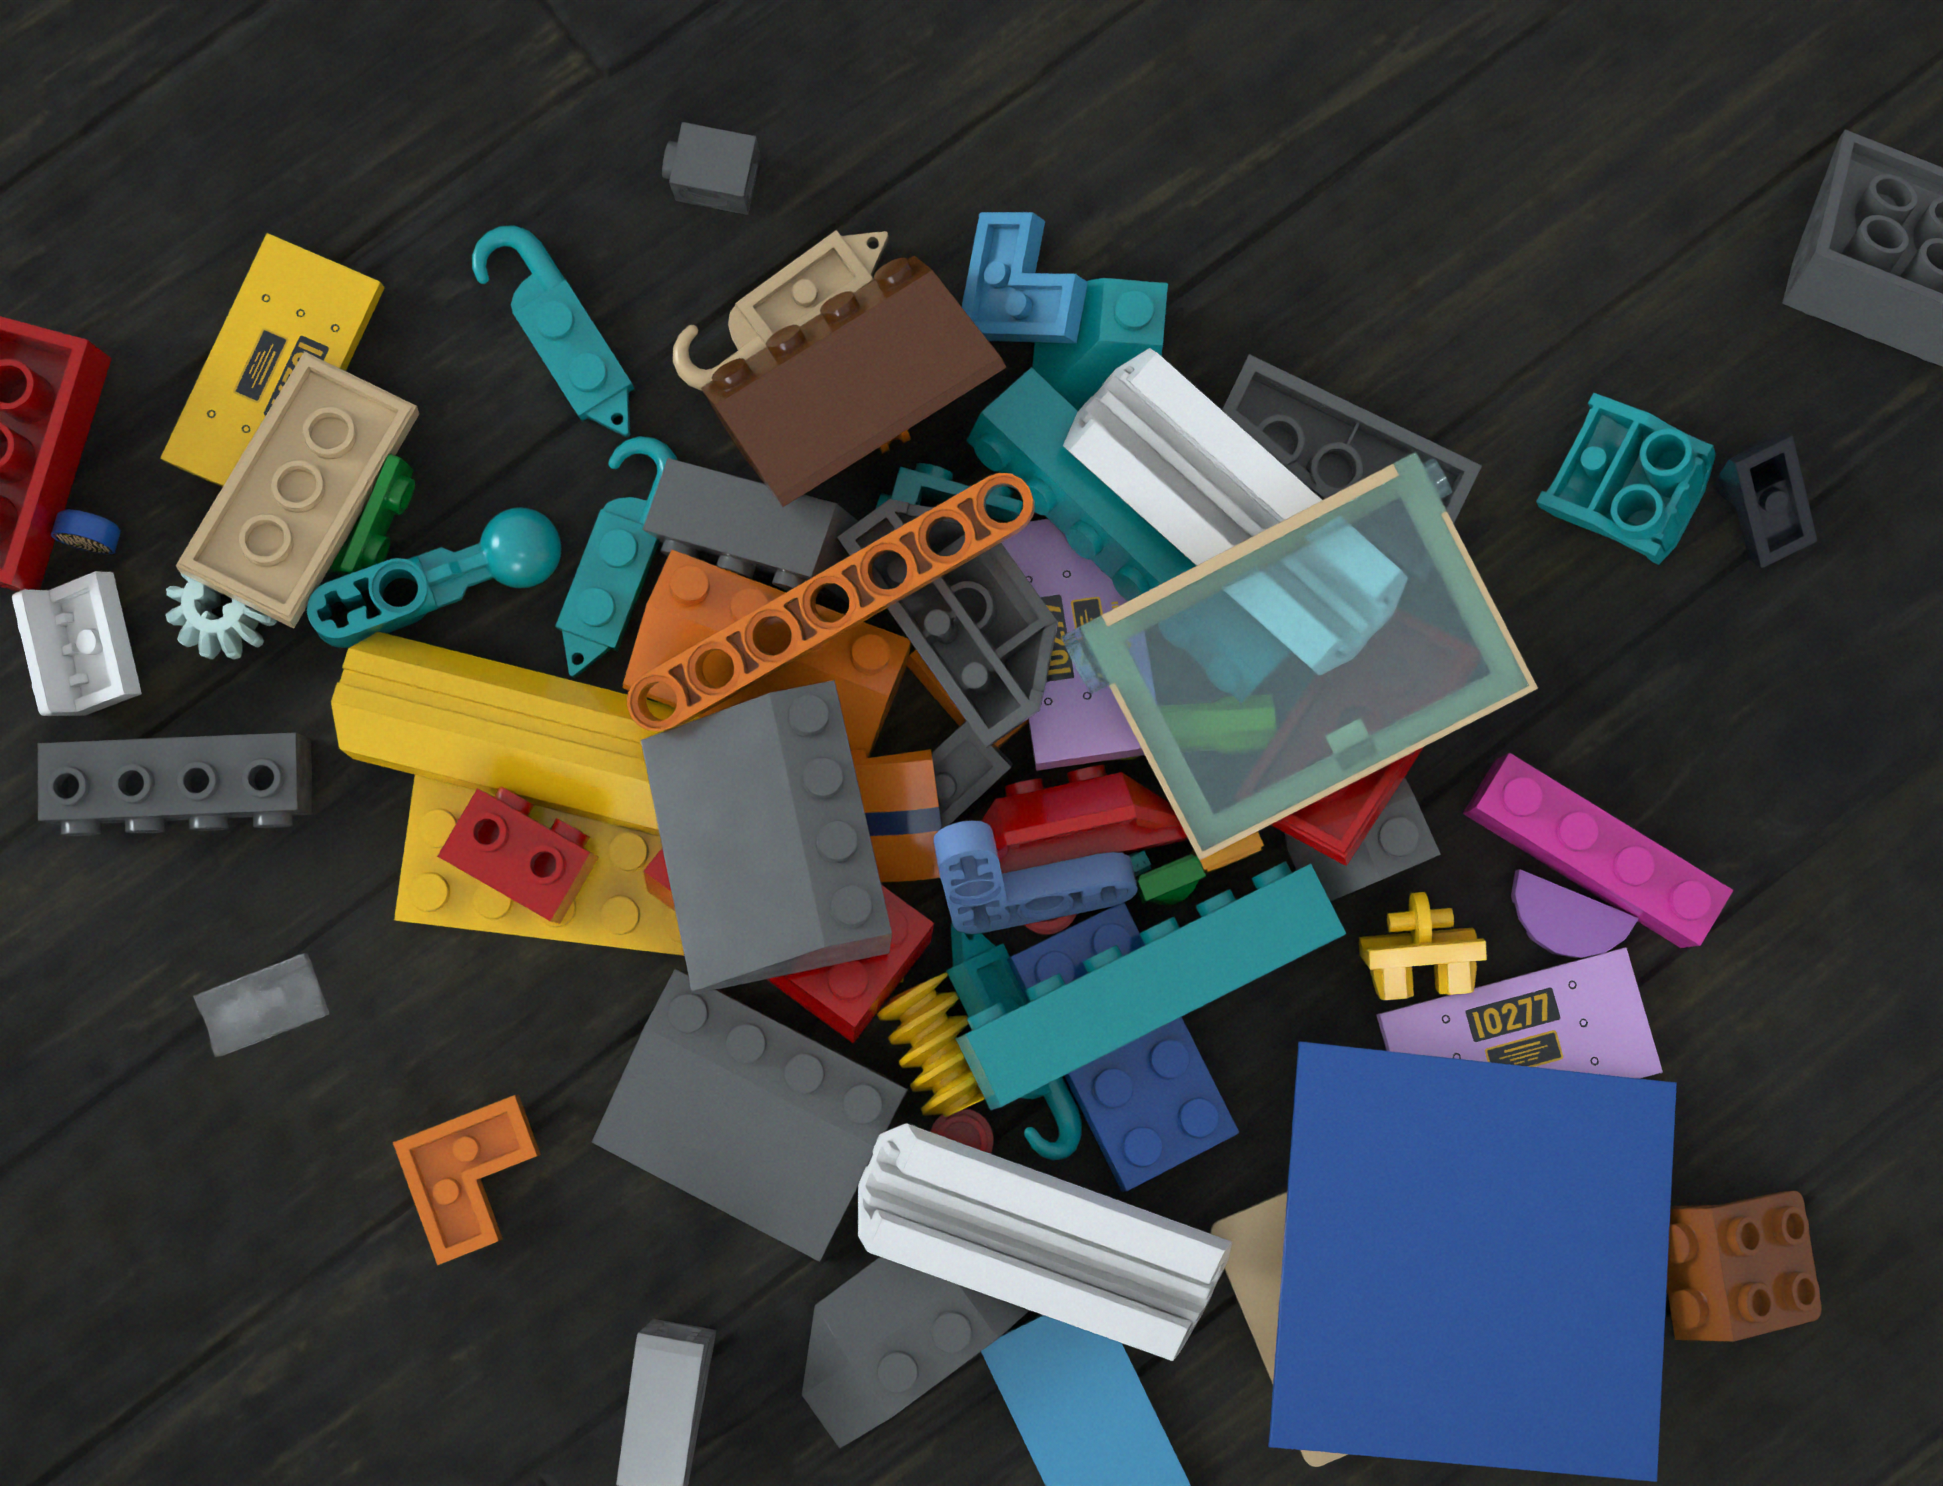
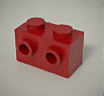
M502 786L499 787L495 796L477 788L437 857L550 922L560 924L599 856L584 848L590 837L558 818L555 819L551 828L532 819L528 815L534 805Z

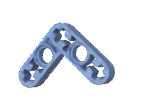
M962 821L948 825L934 835L933 843L953 927L959 932L968 934L985 933L1112 907L1130 900L1138 890L1132 861L1128 855L1123 853H1100L1002 874L993 829L989 824L982 821Z

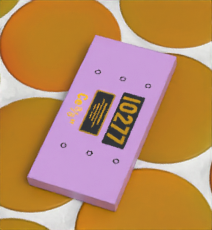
M1049 519L1030 521L1022 531L1001 543L1058 621L1041 710L1028 719L1036 771L1145 755L1080 629V626L1128 601L1117 592L1112 579L1091 559L1081 557L1071 548L1066 535ZM1143 630L1124 640L1157 704L1145 631Z
M1627 948L1612 950L1476 987L1472 993L1446 995L1376 1014L1386 1050L1391 1052L1638 1079L1663 1072Z

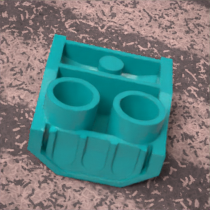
M1593 393L1588 402L1590 410L1582 429L1554 482L1547 492L1541 491L1536 503L1539 508L1553 516L1611 538L1645 555L1653 563L1659 565L1677 546L1705 493L1716 457L1714 447L1678 430L1648 412Z

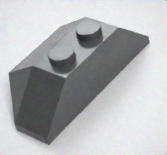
M889 499L837 538L851 556L931 510L933 507L913 505L908 502ZM953 519L938 521L929 533L931 549L939 556L956 554L965 542L963 526ZM1002 543L887 608L985 748H989L1041 710L1058 621ZM886 552L875 560L872 566V575L877 585L883 589H893L903 583L907 575V565L905 559L899 553Z
M879 1257L815 1304L802 1396L835 1443L841 1448L895 1416L996 1341L1030 1310Z

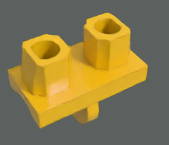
M1425 892L1410 893L1409 912L1387 913L1389 932L1411 931V933L1359 937L1360 957L1370 969L1376 994L1381 1000L1407 999L1414 996L1412 966L1434 965L1435 989L1439 994L1472 993L1475 986L1476 961L1487 960L1486 941L1484 939H1477L1474 928L1432 931L1435 928L1454 927V915L1452 908L1430 910L1428 897Z

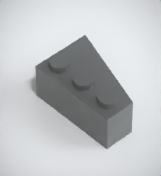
M668 458L642 530L663 543L661 552L669 556L672 549L696 559L702 557L717 562V567L749 579H753V576L756 575L771 580L773 585L781 589L790 591L850 556L837 537L859 521L837 503L807 495H802L782 507L763 483ZM837 584L825 586L817 595L849 606L847 592Z

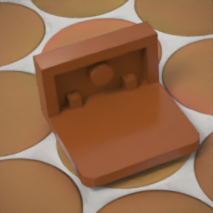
M1782 1191L1722 1205L1670 1207L1667 1292L1675 1340L1738 1341L1816 1321L1820 1317L1822 1310L1820 1289L1816 1277L1809 1235V1223L1804 1200L1799 1192Z

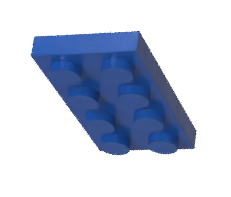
M1122 903L1008 958L1007 961L1029 1003L1030 1000L1025 992L1026 989L1058 973L1061 974L1065 984H1068L1088 974L1082 963L1083 961L1115 945H1118L1123 956L1145 945L1125 903ZM1182 1017L1064 1075L1122 1192L1129 1191L1239 1134Z

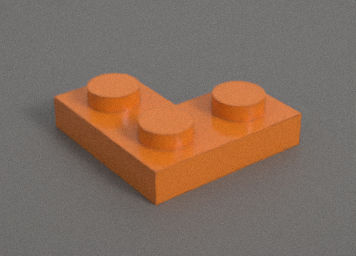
M513 1095L393 1142L437 1265L503 1240L481 1178L541 1155L519 1095Z

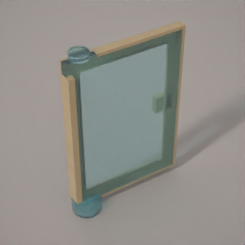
M1414 452L1061 636L1089 692L1093 694L1107 686L1111 688L1199 860L1538 689L1441 501V498L1451 494L1452 490L1435 458L1422 463L1417 452Z

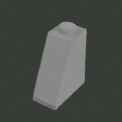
M652 1319L638 1332L616 1485L688 1486L716 1330Z

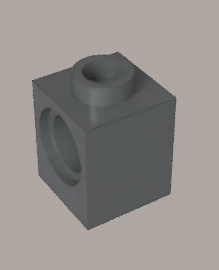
M682 122L678 142L669 141L666 146L662 167V177L670 179L669 184L675 200L748 215L761 158L757 138L752 135Z

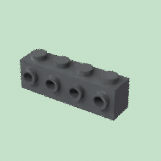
M298 733L38 743V821L61 825V835L64 836L100 835L101 823H125L126 833L165 832V821L189 820V830L229 829V818L253 817V827L281 828L293 826V815H313L311 739Z

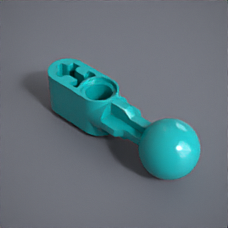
M529 508L508 509L497 514L489 521L482 533L479 544L457 552L441 547L409 559H390L322 584L309 598L307 615L311 625L324 642L338 648L351 647L376 632L387 634L414 624L427 613L462 600L468 587L492 578L512 588H530L541 584L553 574L560 561V536L554 524L540 512ZM398 578L410 579L418 585V593L415 599L403 607L391 606L383 600L386 586ZM368 589L370 597L380 614L371 618L368 609L364 606L366 603L360 593ZM342 601L347 610L352 611L347 614L349 624L338 628L333 620L326 619L333 615L331 605Z

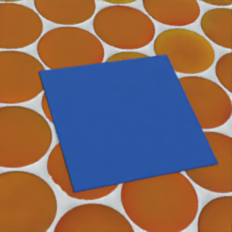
M1298 1042L1269 1447L1657 1482L1677 1083Z

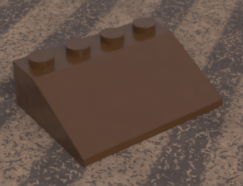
M915 255L909 259L898 258L883 265L874 274L875 280L854 293L846 291L833 296L821 306V314L800 327L799 325H790L780 329L767 340L766 348L747 360L738 358L724 364L712 375L713 381L701 388L737 449L782 507L1006 368L1001 356L934 271Z

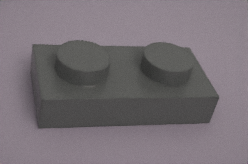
M967 721L931 753L942 828L950 825L1013 765L995 744L985 748Z

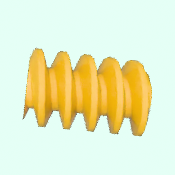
M947 972L894 996L877 1013L880 1021H901L897 1029L888 1037L891 1045L908 1043L912 1045V1048L899 1060L901 1067H922L923 1072L910 1084L912 1091L932 1090L934 1093L930 1100L921 1108L924 1116L943 1114L946 1117L985 1099L956 1040L957 1035L969 1024L967 1021L968 1017L967 1015L948 1017L946 1015L949 1008L959 999L956 992L936 993L935 988L948 976Z

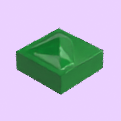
M1191 854L1136 878L1137 893L1142 904L1150 901L1160 905H1173L1185 900L1194 890L1198 881L1206 877L1198 856Z

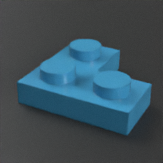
M980 212L962 308L988 341L1077 343L1088 282L1077 274L1035 273L1045 221L1033 212Z

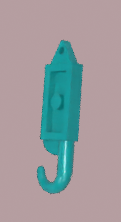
M499 226L486 232L477 242L472 254V270L477 281L481 284L489 281L486 264L489 255L495 249L507 246L518 251L532 275L525 279L515 291L511 302L512 313L580 420L584 421L589 418L624 437H629V392L635 388L542 242L530 231L517 226ZM617 416L623 417V422L619 425L613 424V420Z
M639 436L626 440L614 450L609 459V467L617 469L629 456L640 453L652 458L657 465V475L647 500L634 497L617 498L608 502L599 512L555 626L563 633L568 670L573 678L580 675L609 650L612 649L618 652L660 541L642 529L668 458L677 460V456L667 444L655 438ZM577 655H583L584 661L580 665L574 664V658Z
M951 923L953 967L946 970L968 1017L999 1002L1003 1003L1007 1013L1027 1004L1028 1001L1007 961L1010 956L1004 944L995 946L981 933L968 934L959 932ZM1062 1076L1021 1097L1024 1099H1035L1044 1096L1058 1125L1059 1137L1057 1141L1048 1142L1033 1127H1027L1024 1135L1033 1150L1040 1156L1053 1161L1066 1159L1077 1149L1082 1135V1121L1078 1107Z

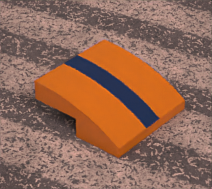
M866 748L851 750L880 882L941 878L933 843L934 835L942 829L931 749L867 758Z

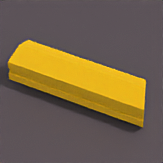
M376 632L348 648L342 666L344 670L340 682H337L331 705L339 749L352 759L474 790L478 788L493 795L502 786L533 805L660 836L641 740L664 731H648L638 726L630 717L627 708V694L382 632ZM651 700L646 701L652 715L661 720L668 719L676 709L663 703ZM696 717V718L692 719L691 721L700 719V717Z

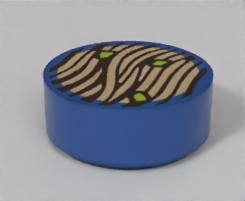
M65 509L57 513L51 536L63 544L80 550L109 555L115 553L121 530L114 522L83 511Z

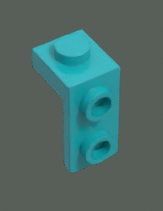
M917 463L915 470L900 466L892 496L881 493L876 509L889 499L908 502L913 505H920L922 498L943 503L971 486L951 481L953 473L938 466ZM1002 486L989 494L986 500V511L989 517L1010 522L1020 515L1023 502L1013 499L1014 491L1006 486Z

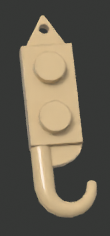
M836 230L736 302V305L729 314L728 326L732 341L738 351L712 369H700L692 363L689 357V346L698 334V328L695 325H689L678 335L673 347V364L678 375L689 386L702 391L701 388L713 381L712 375L724 364L738 358L747 360L766 348L767 340L780 329L790 325H799L800 327L821 314V306L833 296L846 291L854 293L874 281L872 276L887 244L888 233L883 231L841 236ZM875 241L879 245L875 249H870L868 244Z

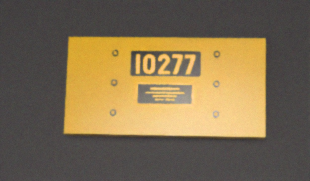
M267 233L160 459L223 487L304 351L344 371L347 370L385 287L383 284L371 277Z

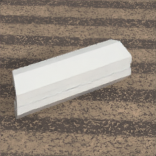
M1150 348L1114 370L1102 384V387L1077 412L1063 444V447L1196 566L1322 501L1321 498L1172 365ZM1340 515L1306 535L1304 538L1311 544L1263 569L1255 566L1221 587L1318 675L1353 659L1361 651L1377 630L1379 631L1393 615L1408 579L1395 564Z
M907 1123L879 1134L872 1151V1158L868 1167H865L858 1184V1237L867 1252L1171 1361L1181 1352L1203 1314L1228 1262L1232 1241Z

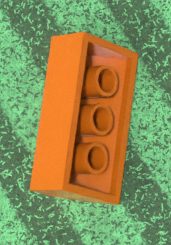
M671 549L647 602L624 678L623 688L630 690L632 684L643 674L786 592ZM815 604L817 613L827 622L832 623L845 616ZM773 617L763 623L759 631V640L766 652L772 655L781 654L791 643L792 632L785 620ZM862 622L698 717L708 716L768 693L835 680L850 750L866 748L867 758H870L906 671L911 641L908 638ZM720 649L712 651L703 662L705 679L715 687H723L729 683L734 675L732 658ZM659 682L650 688L647 694L648 698L676 708L677 698L669 685Z

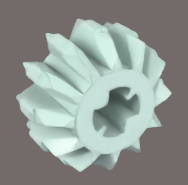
M182 573L181 576L188 581L184 589L178 586L166 588L167 596L181 602L180 606L171 609L165 615L169 623L183 626L177 640L186 647L198 644L199 654L208 659H214L219 654L221 648L227 657L231 659L240 658L242 653L241 639L255 647H260L263 645L264 640L255 630L258 623L267 626H273L277 623L275 619L233 598L232 603L223 606L222 618L212 614V609L221 605L220 595L222 593Z

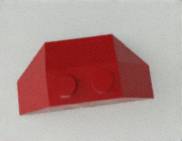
M1105 765L1071 771L1067 773L1069 784L1044 789L1042 778L1005 786L1007 797L995 799L981 820L989 824L993 829L1002 874L1100 853L1117 852L1128 854L1189 840L1169 802L1122 772L1107 775Z

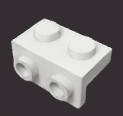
M95 571L51 590L24 589L13 594L12 599L32 681V689L38 711L42 716H85L142 694L113 572Z

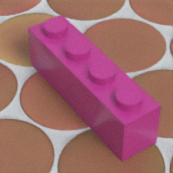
M1511 753L1494 761L1462 813L1616 909L1639 918L1637 922L1680 948L1701 946L1733 892L1731 888Z

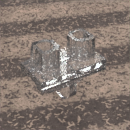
M305 953L194 995L196 1005L206 1023L215 1057H221L330 1014L309 955Z

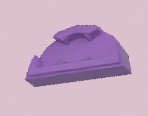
M1521 869L1515 870L1511 897L1512 902L1515 903L1518 919L1526 929V934L1530 940L1551 954L1583 958L1606 953L1627 938L1639 919Z

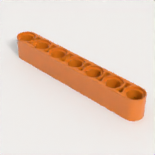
M997 473L972 485L640 676L632 684L627 694V708L630 717L638 726L648 731L670 730L691 721L1022 531L1030 523L1034 515L1035 502L1030 488L1021 478L1011 473ZM1002 486L1018 490L1023 498V509L1020 515L1008 523H998L992 520L986 511V500L989 494ZM944 519H953L959 522L965 532V542L962 548L956 554L950 556L937 555L931 549L929 543V533L932 527L938 521ZM886 552L899 553L905 559L907 565V575L903 583L893 589L879 587L872 575V566L875 560ZM837 584L848 594L849 609L843 618L831 623L823 620L817 613L815 607L816 597L825 586ZM773 617L785 620L792 632L789 647L778 655L766 652L759 640V631L763 623ZM718 649L726 652L732 658L734 664V675L731 681L723 687L711 685L703 674V662L706 656ZM659 682L669 685L677 698V706L674 713L665 720L653 716L646 703L650 688Z

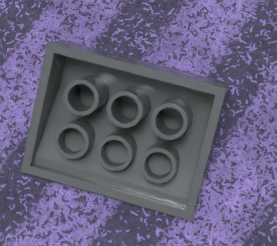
M1844 130L1838 140L1795 254L1782 304L1943 367V168Z
M835 680L768 693L641 740L692 994L890 953L892 931Z
M675 969L640 1035L592 1143L820 1262L858 1188L865 1167L869 1165L879 1134L888 1130L909 1088L720 989L692 994L688 973Z

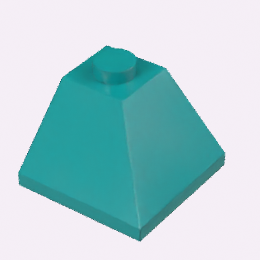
M1112 278L1087 281L1077 343L1035 342L1032 368L1079 411L1090 397H1093L1102 387V384L1116 368L1149 348L1162 356L1168 283Z

